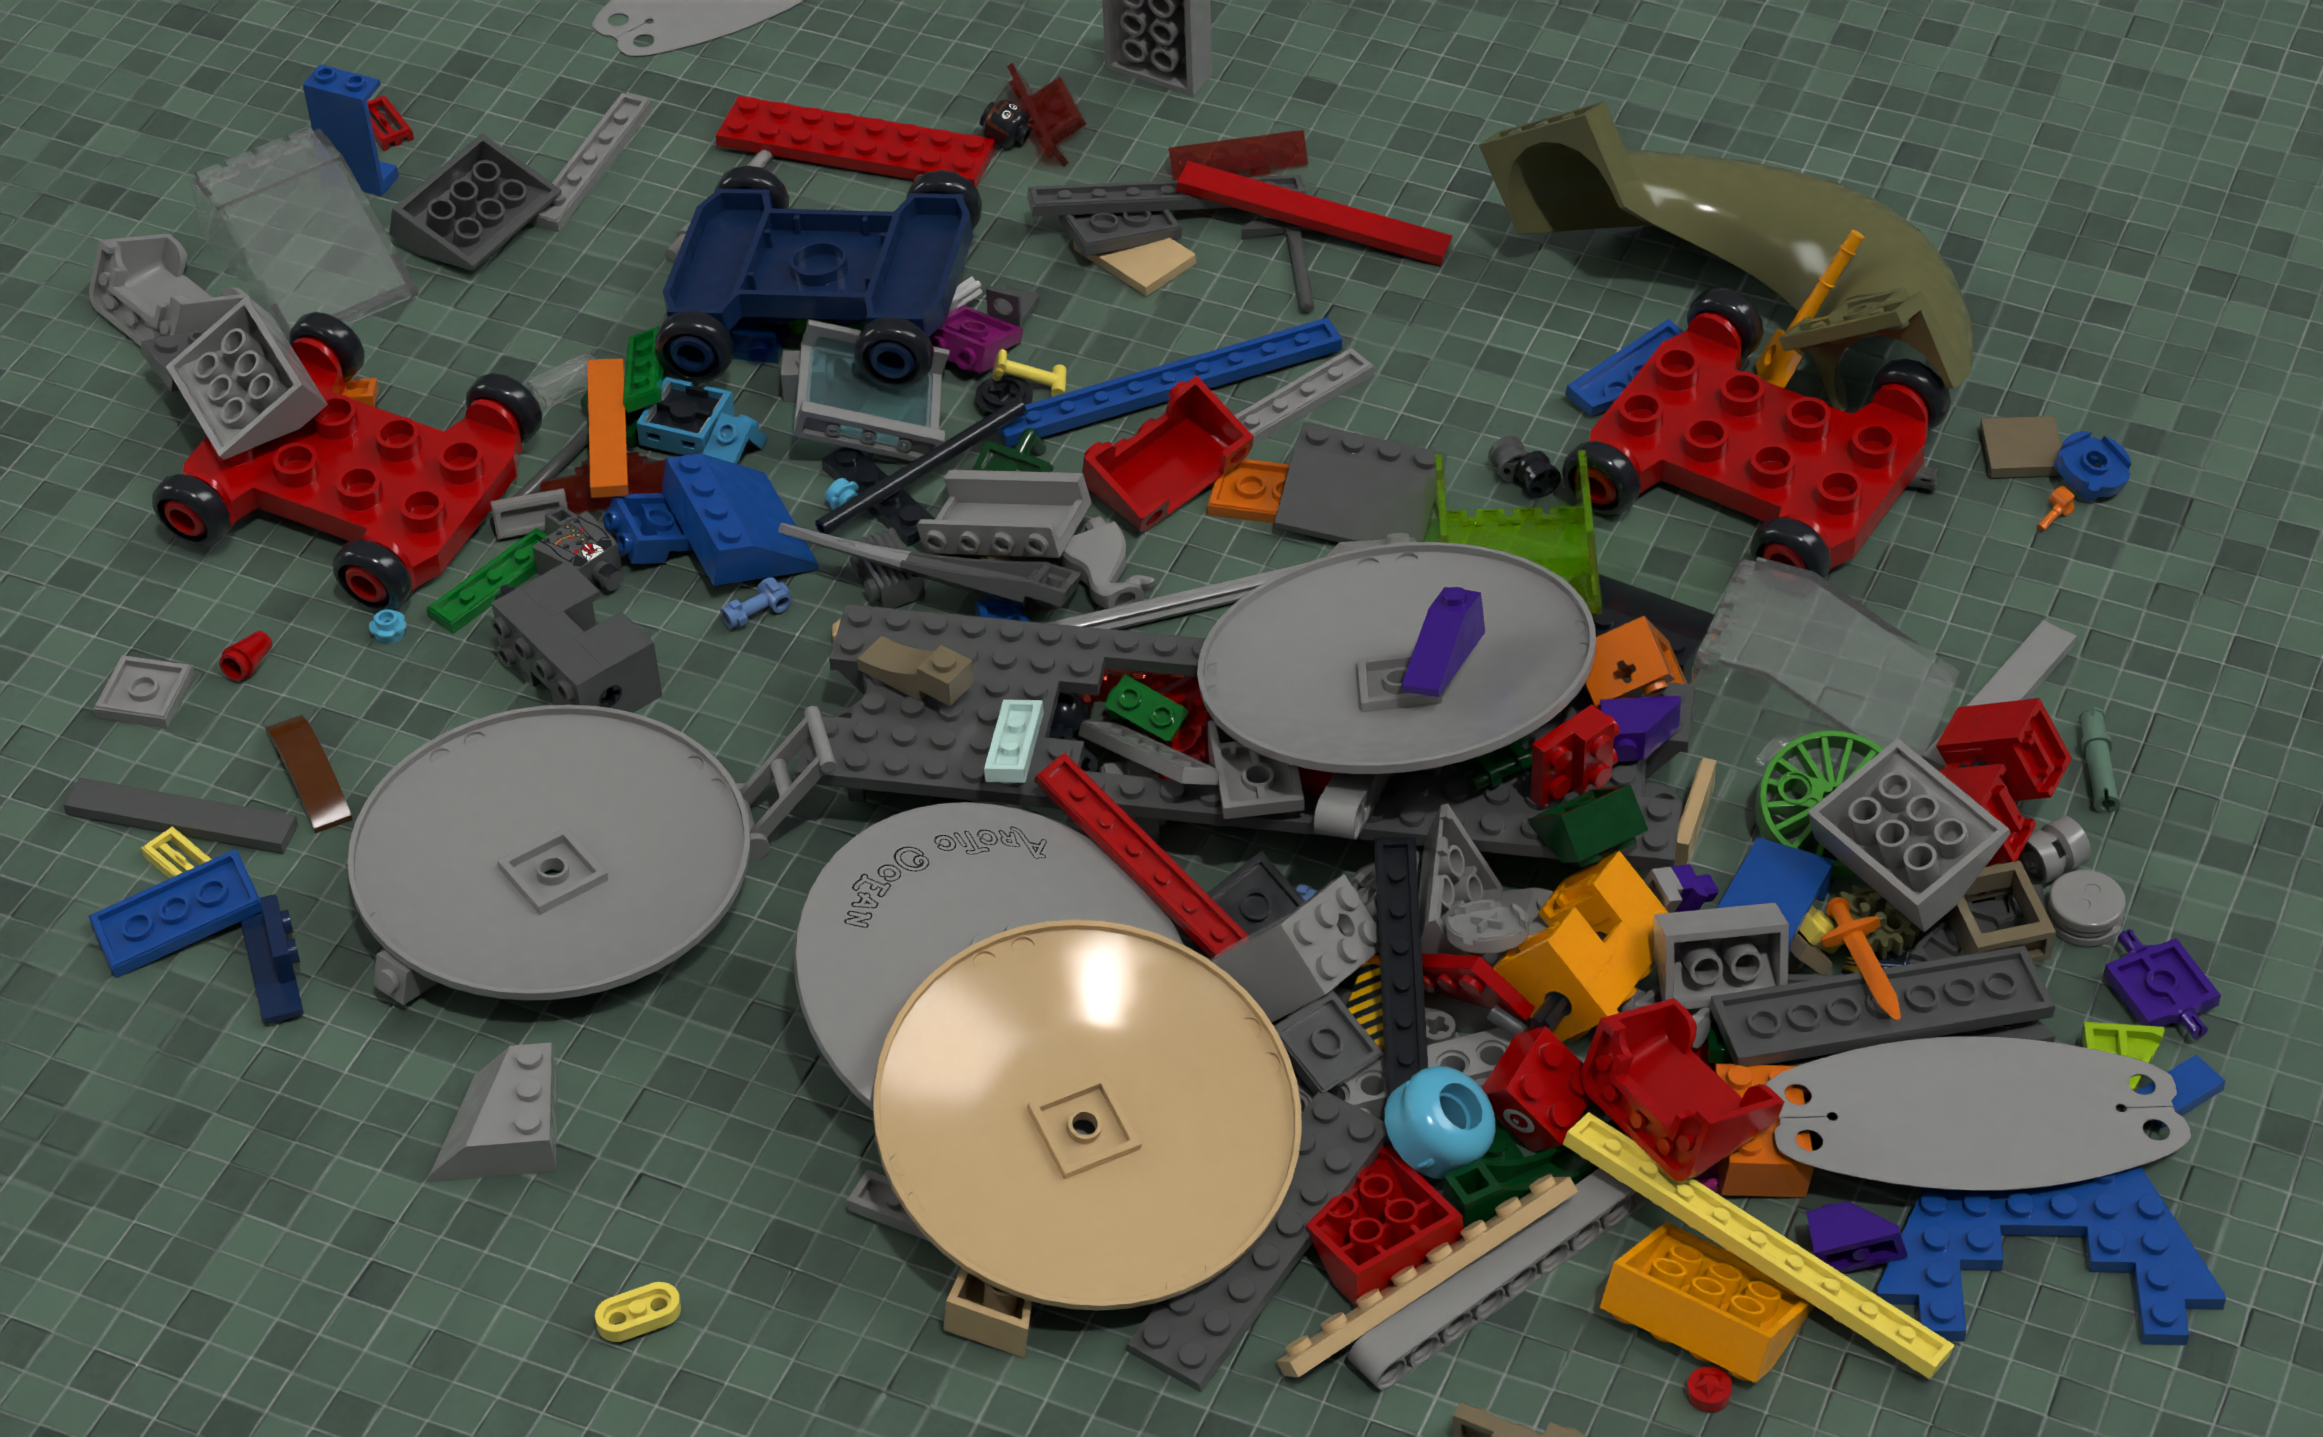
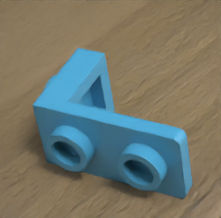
M721 412L702 454L737 464L746 444L762 450L768 436L757 428L759 422L742 414H739L738 418Z

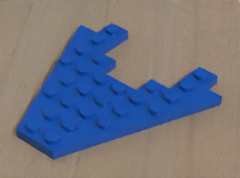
M2141 1166L2079 1182L2026 1189L1980 1191L1923 1187L1902 1233L1908 1257L1888 1263L1876 1293L1877 1296L1890 1304L1917 1305L1919 1323L1948 1341L1965 1342L1966 1323L1961 1270H2002L2004 1259L2001 1235L2085 1236L2089 1272H2133L2143 1345H2187L2189 1331L2186 1309L2223 1310L2226 1301L2225 1293Z

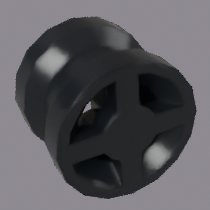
M1533 451L1526 454L1515 467L1516 477L1521 483L1526 484L1527 491L1535 498H1542L1551 494L1561 481L1559 470L1550 464L1549 458L1542 451Z

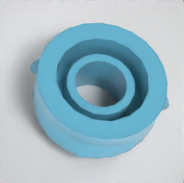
M1433 1066L1422 1069L1414 1074L1410 1080L1396 1088L1387 1099L1385 1126L1389 1139L1400 1157L1409 1166L1425 1176L1443 1179V1174L1482 1158L1493 1143L1495 1116L1492 1105L1480 1085L1459 1070L1447 1066Z

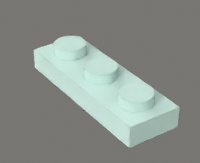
M1003 700L984 767L985 782H1000L1003 784L1026 782L1044 714L1042 700Z

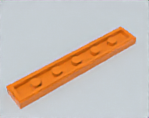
M623 358L587 360L591 498L628 496L626 411L623 404L625 383Z

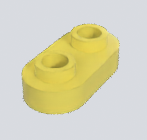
M654 1282L610 1297L601 1302L595 1311L598 1333L608 1341L621 1342L670 1325L681 1313L679 1293L669 1283Z

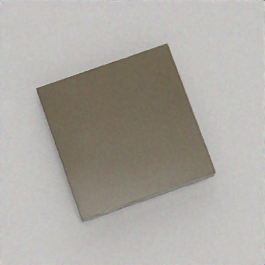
M2055 416L1981 418L1980 431L1990 478L2061 476L2054 468V461L2061 448Z

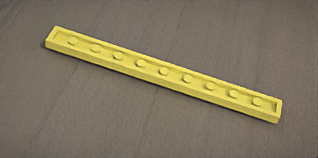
M1588 1112L1567 1132L1563 1145L1579 1154V1156L1601 1168L1616 1180L1626 1184L1655 1205L1665 1209L1691 1228L1704 1234L1727 1251L1732 1252L1754 1266L1763 1274L1771 1277L1796 1293L1800 1298L1807 1300L1832 1316L1836 1321L1846 1325L1875 1346L1882 1348L1928 1379H1931L1950 1357L1955 1346L1954 1344L1695 1179L1691 1178L1685 1181L1673 1179L1635 1141Z

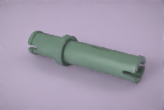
M2088 707L2083 709L2078 716L2083 734L2081 739L2082 753L2087 757L2095 810L2105 813L2104 804L2107 803L2110 813L2117 810L2120 806L2110 755L2112 750L2111 736L2106 733L2103 710L2093 707L2094 716H2091Z

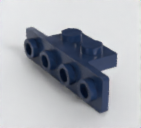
M275 894L260 897L263 911L241 921L261 1015L265 1024L301 1016L304 1013L293 967L294 963L300 962L295 938L287 940L286 936L287 934L294 933L289 911L280 910L279 901Z

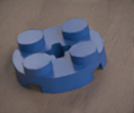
M2081 431L2071 434L2064 440L2054 461L2055 470L2085 500L2094 501L2098 497H2110L2118 494L2123 490L2131 475L2129 473L2131 460L2128 453L2119 443L2107 436H2103L2102 440L2090 437L2092 432ZM2097 463L2100 466V468L2094 467L2091 464Z

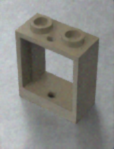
M2021 861L1985 867L1957 905L1945 915L1964 955L2025 946L2033 962L2052 958L2056 931ZM2012 893L2027 924L1981 933L1967 902Z

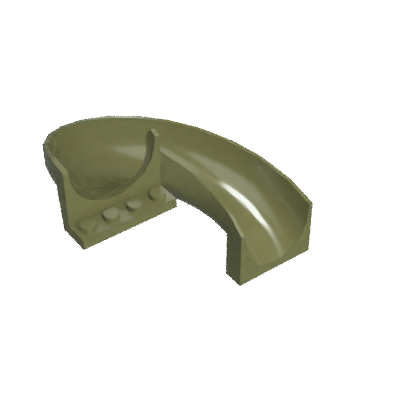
M1605 101L1501 130L1479 144L1518 235L1653 225L1685 239L1753 275L1781 295L1797 311L1800 310L1819 282V277H1822L1851 230L1860 232L1864 239L1855 251L1856 255L1852 256L1835 282V287L1830 290L1814 318L1805 317L1779 338L1784 352L1798 348L1801 352L1810 351L1832 406L1841 411L1847 409L1846 389L1838 361L1845 349L1860 339L1872 336H1885L1904 341L1921 352L1939 372L1947 389L1958 387L1970 375L1972 367L1973 324L1951 267L1917 227L1891 208L1867 195L1834 181L1785 168L1744 160L1625 149Z

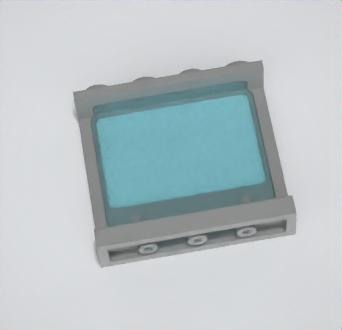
M809 320L800 347L793 436L909 461L916 460L944 443L945 431L939 430L942 373L949 356V350L933 347L932 368L925 379L911 388L898 390L885 388L870 381L858 368L854 352L855 342L861 332L860 330Z

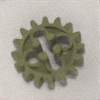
M1854 883L1851 885L1850 894L1841 891L1839 897L1845 898L1849 902V912L1853 920L1878 916L1881 926L1865 937L1873 952H1878L1882 959H1886L1887 951L1892 950L1899 956L1902 955L1903 945L1910 948L1914 946L1915 937L1920 935V928L1871 886L1866 884V888L1862 889ZM1885 908V913L1880 912V910Z

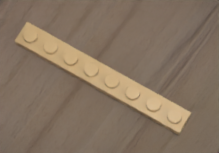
M1552 1174L1541 1177L1529 1186L1532 1192L1520 1200L1518 1197H1513L1495 1208L1497 1215L1484 1223L1482 1219L1473 1222L1460 1232L1462 1238L1452 1245L1446 1242L1430 1250L1426 1254L1428 1261L1416 1269L1413 1265L1408 1266L1391 1277L1393 1284L1381 1292L1379 1289H1374L1356 1300L1358 1307L1348 1314L1344 1315L1343 1312L1334 1314L1320 1324L1323 1330L1310 1339L1308 1335H1305L1285 1347L1287 1354L1276 1361L1284 1376H1302L1576 1194L1578 1190L1571 1178L1553 1177Z

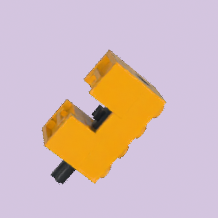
M1620 851L1565 878L1537 912L1549 927L1532 936L1529 934L1523 943L1507 950L1493 967L1535 1006L1534 1011L1530 1015V1021L1533 1023L1530 1030L1546 1026L1561 1042L1567 1039L1575 1042L1582 1038L1592 1027L1598 1026L1600 1018L1618 1014V1007L1637 992L1636 983L1645 978L1654 969L1655 966L1652 964L1655 959L1653 953L1654 914L1669 912Z

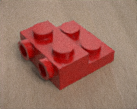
M1591 704L1532 744L1531 800L1535 804L1543 808L1553 800L1565 796L1570 789L1582 795L1595 788L1603 787L1612 778V766L1618 762V755L1613 748L1614 738L1620 733L1615 719L1610 715H1605Z

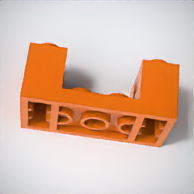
M1645 616L1596 637L1597 650L1594 665L1585 683L1598 709L1600 699L1635 698L1642 694H1645L1646 697H1651L1665 691L1668 688L1666 684L1668 682L1687 684L1669 640ZM1622 678L1632 679V681L1626 683Z

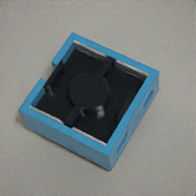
M665 377L662 386V400L647 406L636 423L639 445L682 455L702 454L721 412L731 416L735 414L732 392L709 386L700 389L693 387L691 382Z

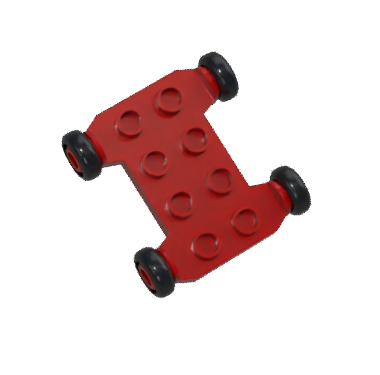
M1724 288L1707 289L1698 295L1689 306L1687 331L1662 342L1592 428L1590 442L1580 443L1566 456L1562 468L1564 483L1571 495L1582 506L1606 516L1622 514L1636 502L1640 493L1662 480L1762 520L1765 523L1756 530L1750 544L1752 560L1759 572L1771 583L1784 590L1796 593L1811 591L1825 580L1829 569L1853 558L1913 479L1918 469L1923 465L1927 433L1941 424L1948 414L1951 405L1949 389L1945 386L1941 376L1931 367L1920 361L1907 358L1891 360L1877 372L1871 387L1873 401L1855 413L1849 414L1829 406L1821 399L1805 397L1764 381L1754 373L1738 371L1741 367V360L1752 354L1761 343L1764 334L1762 318L1756 308L1744 296L1733 290Z
M322 312L307 313L302 315L291 328L289 343L328 405L302 428L225 460L219 457L206 436L184 462L183 473L167 476L152 494V507L157 518L168 531L189 544L201 547L216 544L230 526L232 527L236 521L256 508L346 539L350 542H347L333 559V574L338 585L347 596L369 610L380 612L381 610L391 609L395 611L406 601L416 587L437 577L445 570L492 509L490 501L499 500L517 477L519 455L523 451L522 443H527L540 429L542 411L539 402L529 389L519 381L507 375L497 373L482 375L472 384L466 393L467 409L465 418L445 431L341 395L345 390L344 382L350 381L364 364L365 351L362 343L354 331L340 319Z

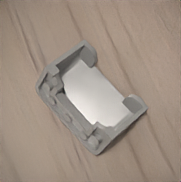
M170 234L99 240L89 287V297L94 309L140 346L142 341L156 339L160 336H175L197 330H208L248 295L241 289L232 287L226 288L220 297H212L183 274L187 262L186 250Z

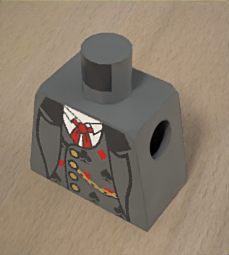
M587 510L532 546L536 571L540 576L569 561L595 587L602 585L608 590H614L622 583L623 573L620 571L622 565L618 544Z

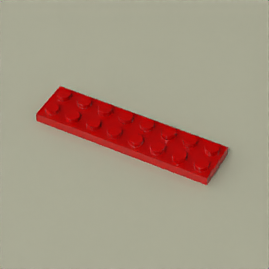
M744 96L737 97L716 134V144L720 147L755 153L767 150L772 156L915 180L917 175H923L926 172L946 170L956 172L967 178L976 188L996 150L994 139L979 135H968L950 132L945 129L938 130L914 124L885 121L880 118L873 119L849 113H838L820 110L815 107L808 108L785 102H773Z

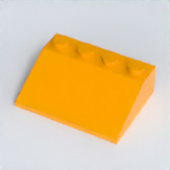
M1665 1222L1613 1262L1599 1308L1613 1314V1317L1622 1323L1634 1324L1651 1332L1652 1336L1661 1342L1673 1343L1690 1351L1691 1355L1698 1360L1713 1362L1729 1370L1730 1374L1737 1379L1757 1383L1774 1367L1814 1308V1305L1800 1298L1796 1293L1763 1274L1732 1252Z

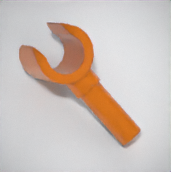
M2065 486L2058 487L2051 494L2049 502L2054 507L2037 525L2039 531L2044 532L2061 514L2068 516L2074 512L2075 505L2072 502L2075 498L2074 494Z

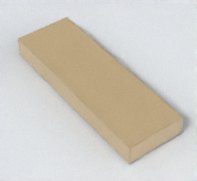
M1708 758L1700 760L1679 823L1674 866L1690 864L1714 790L1717 760Z

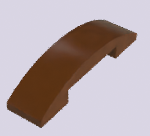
M299 715L265 727L278 758L281 757L299 793L303 809L315 833L352 821L351 812L332 767L314 731L304 716Z

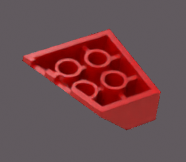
M1387 1143L1378 1152V1158L1368 1168L1365 1167L1358 1174L1353 1187L1347 1193L1334 1196L1306 1224V1231L1310 1235V1239L1334 1286L1356 1308L1358 1307L1356 1300L1374 1289H1379L1381 1292L1393 1284L1391 1277L1411 1265L1416 1269L1428 1261L1426 1254L1430 1250L1446 1242L1452 1245L1462 1238L1460 1232L1463 1230L1462 1214L1418 1172L1409 1166Z

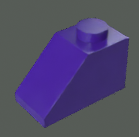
M1680 695L1600 699L1599 710L1605 715L1613 717L1620 729L1619 735L1614 738L1613 746L1618 755V761L1646 759L1679 729Z
M1849 1201L1839 1204H1827L1821 1208L1806 1211L1815 1256L1841 1273L1908 1257L1898 1225Z

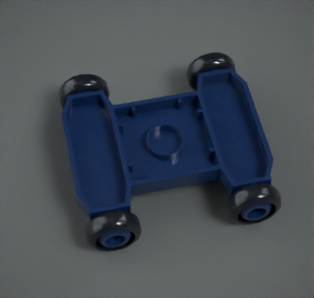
M750 165L734 167L722 175L715 187L714 193L696 207L663 289L668 318L664 320L655 338V352L661 365L670 374L683 381L703 383L719 378L726 372L733 359L734 342L729 331L742 317H761L770 324H786L797 318L830 319L834 324L845 327L859 325L867 321L855 342L854 358L859 370L870 381L885 388L898 390L911 388L925 379L933 365L934 348L929 336L946 321L973 239V230L981 218L982 199L978 189L967 178L956 172L937 170L926 172L916 178L908 190L906 200L894 212L789 209V194L785 185L775 174L764 168Z

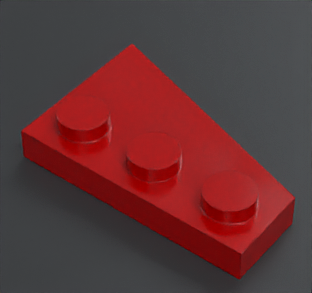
M1422 953L1424 990L1430 993H1440L1488 1009H1492L1496 1004L1513 1017L1526 1021L1534 1011L1535 1006L1481 956Z

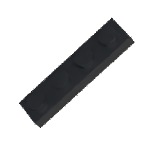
M843 447L822 458L823 470L835 481L845 478L849 482L854 481L858 484V490L855 491L857 494L862 493L888 477L887 474L858 449ZM903 489L868 510L888 529L890 527L894 528L907 547L921 540L916 526L920 519L935 520L927 510Z

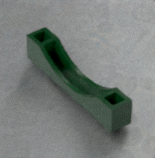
M1607 1114L1600 1119L1632 1139ZM1565 1145L1517 1159L1489 1160L1480 1158L1443 1174V1197L1462 1214L1464 1229L1473 1222L1482 1219L1485 1223L1496 1216L1495 1208L1506 1200L1513 1197H1518L1520 1200L1532 1192L1529 1186L1543 1176L1552 1174L1553 1177H1570L1574 1185H1576L1599 1169V1167L1582 1158Z

